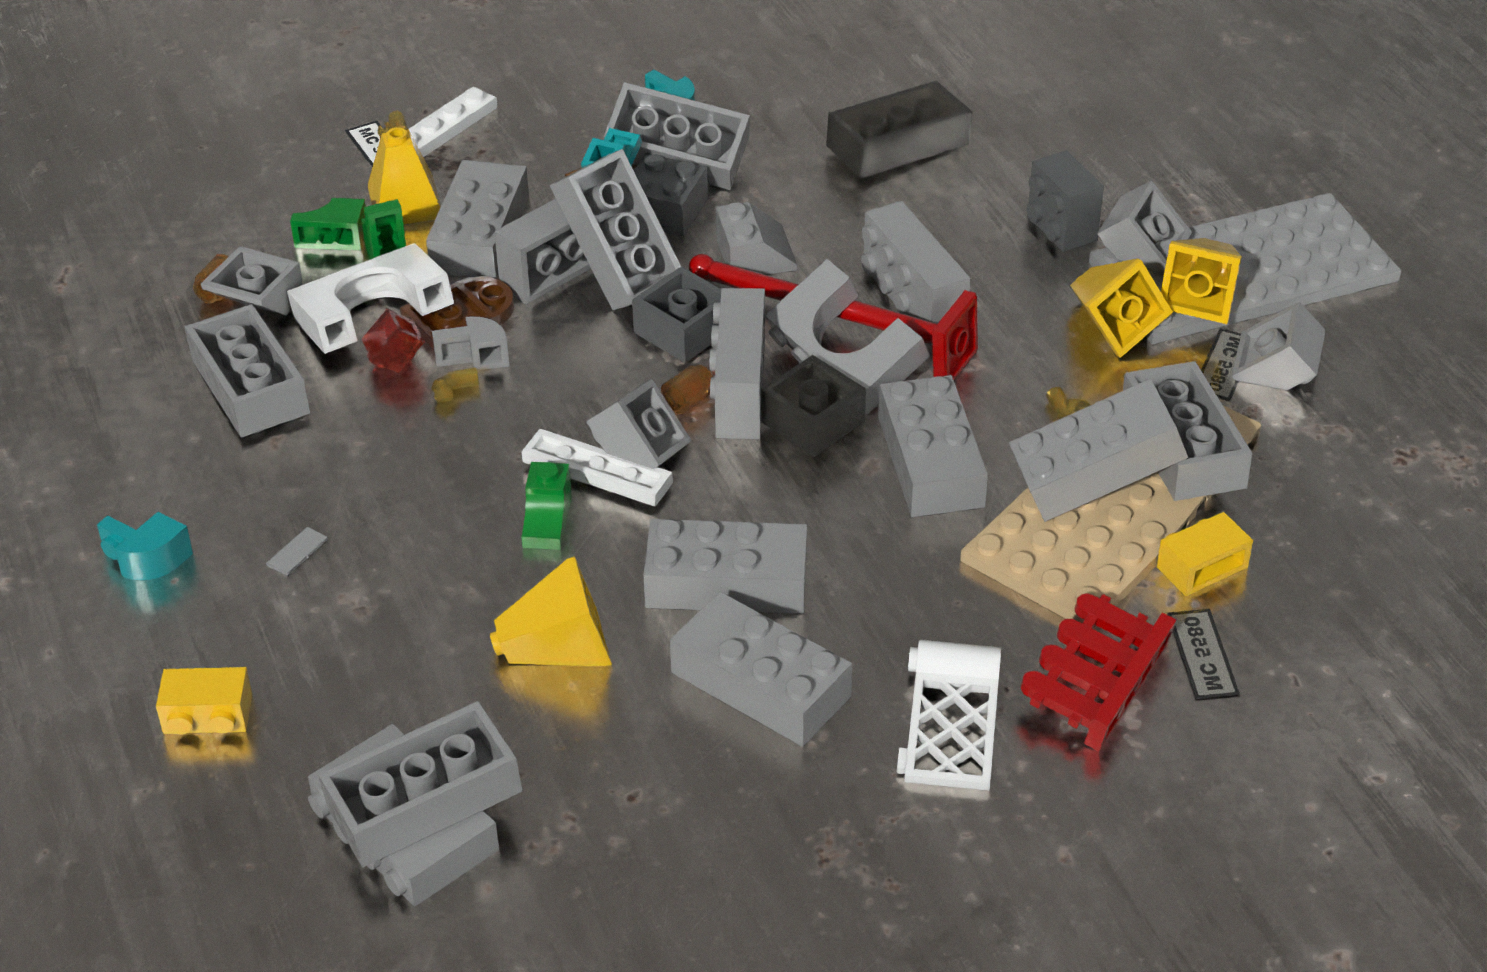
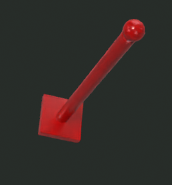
M707 254L694 256L688 266L690 272L706 281L710 279V281L734 288L765 289V297L779 301L799 285L714 261ZM967 290L963 291L938 324L855 300L837 316L838 318L882 331L899 318L920 335L924 343L933 345V377L952 375L953 380H955L978 350L977 296L975 292Z

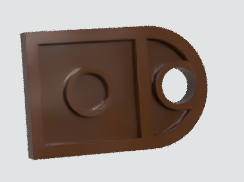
M477 276L466 278L450 285L454 300L452 305L424 316L410 303L400 307L401 318L434 350L432 331L467 326L466 317H484L502 325L511 317L514 310L512 290L506 283L492 277ZM490 296H499L496 298H488Z

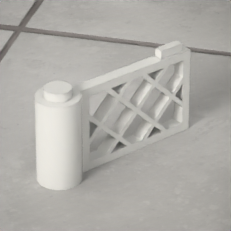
M919 640L918 647H910L908 671L916 672L909 740L908 748L899 747L897 773L905 774L904 782L990 790L1001 647ZM923 687L941 689L947 697L932 705L922 695ZM971 692L989 694V700L976 709L963 697ZM955 703L967 715L952 724L941 712ZM921 707H922L925 711L920 714ZM987 714V721L982 717ZM933 718L944 730L929 739L919 729V726ZM975 722L986 735L971 743L960 731ZM952 737L963 750L949 759L937 746ZM917 741L921 744V746H919L918 748ZM984 748V755L979 751ZM928 752L941 764L932 771L914 769L915 761ZM972 757L983 768L982 776L964 774L957 765Z

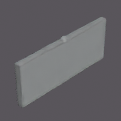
M306 527L273 556L266 565L288 576L328 540V537Z

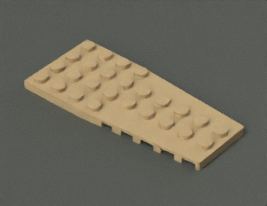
M1224 406L1247 445L1253 438L1257 439L1259 437L1261 423ZM1156 472L1044 522L1028 487L961 550L960 561L1061 617L1083 623L1084 619L1077 616L1074 611L1077 598L1081 594L1088 593L1098 598L1104 594L1111 598L1110 604L1117 607L1156 567L1161 539L1171 533L1179 532L1184 524L1189 525L1195 518L1202 502L1207 503L1212 495L1174 501L1159 473Z

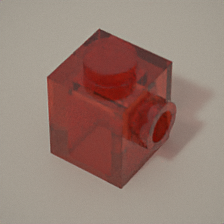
M388 308L362 338V342L368 352L367 358L380 369L386 367L397 373L414 358L416 352L425 343L413 320Z

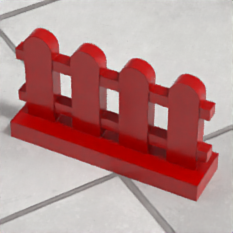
M1085 593L1077 598L1074 607L1077 616L1084 619L1083 623L1074 619H1065L1060 622L1057 638L1060 642L1067 645L1066 648L1063 649L1057 645L1044 646L1039 657V664L1049 673L1047 675L1038 671L1025 673L1021 682V691L1024 695L1031 698L1030 705L1039 709L1043 704L1069 718L1068 725L1076 729L1080 724L1089 728L1084 744L1099 752L1167 647L1177 619L1162 612L1155 624L1152 625L1147 622L1148 616L1139 612L1136 617L1110 604L1111 598L1104 594L1098 598L1092 594ZM1096 625L1122 640L1118 642L1093 628ZM1132 644L1139 647L1137 651L1131 649ZM1079 651L1104 664V667L1100 668L1077 656L1076 653ZM1115 670L1122 673L1120 677L1113 674ZM1059 678L1086 690V694L1083 695L1058 682ZM1098 697L1104 700L1102 704L1096 702Z

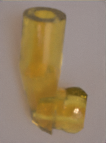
M400 111L390 113L388 116L389 122H385L386 127L383 129L380 125L377 129V134L381 138L382 133H387L392 128L400 127L407 130L408 127L403 113Z
M476 367L451 371L434 380L431 391L434 392L435 400L440 403L451 401L454 397L453 389L479 385Z
M1053 387L1046 394V398L1058 419L1091 405L1086 400L1068 399L1061 387Z

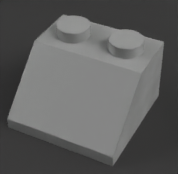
M1151 180L1122 195L1097 234L1102 239L1103 244L1110 249L1118 260L1127 261L1138 258L1142 260L1146 268L1164 273L1170 242L1187 240L1192 231Z
M750 202L716 206V240L724 263L764 275L797 270L795 257L781 223Z
M241 246L201 283V287L205 291L246 305L253 304L254 307L282 315H287L292 310L287 291L303 285L299 262Z
M1299 301L1242 331L1232 377L1239 382L1289 390L1299 384H1306L1317 376L1326 330Z
M653 379L627 393L586 421L592 430L593 437L601 444L607 454L652 469L661 465L692 441Z

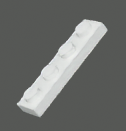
M473 86L409 128L423 157L497 109V97Z
M539 429L522 450V461L530 465L531 462L569 464L571 479L655 507L673 483L671 471L659 467L652 469L607 454L604 449L543 429Z

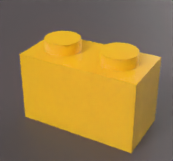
M1222 512L1211 518L1202 519L1193 526L1177 533H1171L1161 539L1157 568L1184 596H1188L1247 569L1253 539L1226 513Z
M247 667L163 669L156 703L163 734L246 732L252 701V690Z

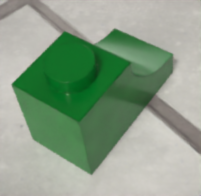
M331 198L327 205L319 209L293 213L290 224L294 247L362 250L364 237L361 219L365 218V199Z
M398 199L364 207L365 218L361 219L365 247L371 259L406 246L402 209Z
M531 462L525 487L526 504L521 536L522 548L561 550L572 498L569 464Z

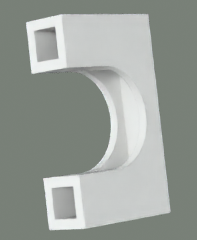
M415 243L287 291L296 323L325 354L358 341L349 310L365 301L383 297L401 298L409 302L422 316L454 304L447 273Z

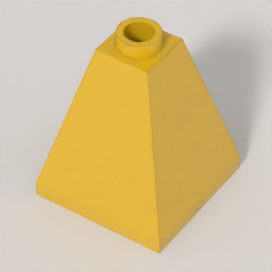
M396 127L388 130L387 133H382L368 181V191L372 205L398 199L402 209L403 224L435 220L441 204L433 174L409 129L405 130Z
M1200 238L1171 241L1161 287V293L1171 310L1176 313L1228 324L1242 256L1232 244Z
M1138 258L1091 267L1070 285L1111 349L1119 358L1173 313L1142 260Z
M575 556L566 559L494 620L496 631L490 633L494 651L497 656L504 654L509 664L612 665L596 604Z

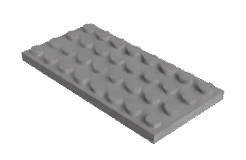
M1331 193L1189 227L1192 233L1188 239L1206 238L1232 244L1242 256L1228 324H1223L1173 312L1145 337L1151 344H1156L1277 313L1299 301L1304 306L1398 282L1401 269ZM1107 247L1090 251L1089 263L1092 267L1122 262ZM1147 268L1161 292L1164 273Z

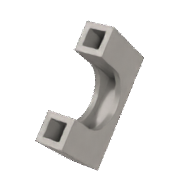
M826 259L765 315L771 327L768 333L779 346L784 347L787 344L792 349L791 353L802 366L807 367L811 365L816 370L814 373L826 387L830 388L834 385L839 390L838 394L850 408L853 409L857 405L863 412L868 414L879 404V384L904 381L930 355L923 338L899 318L869 345L858 351L835 353L821 346L822 337L827 326L859 297L851 278Z
M393 724L308 776L311 795L308 796L310 806L318 817L324 818L326 816L333 823L337 835L346 844H348L347 840L327 808L318 774L403 736L404 734ZM480 811L371 863L367 867L371 870L377 868L384 875L389 889L396 896L403 895L415 907L499 851L496 822L484 811Z

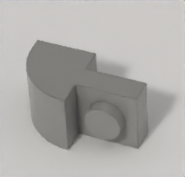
M466 317L467 326L432 331L437 367L472 362L474 371L510 366L506 333L501 325L491 319Z

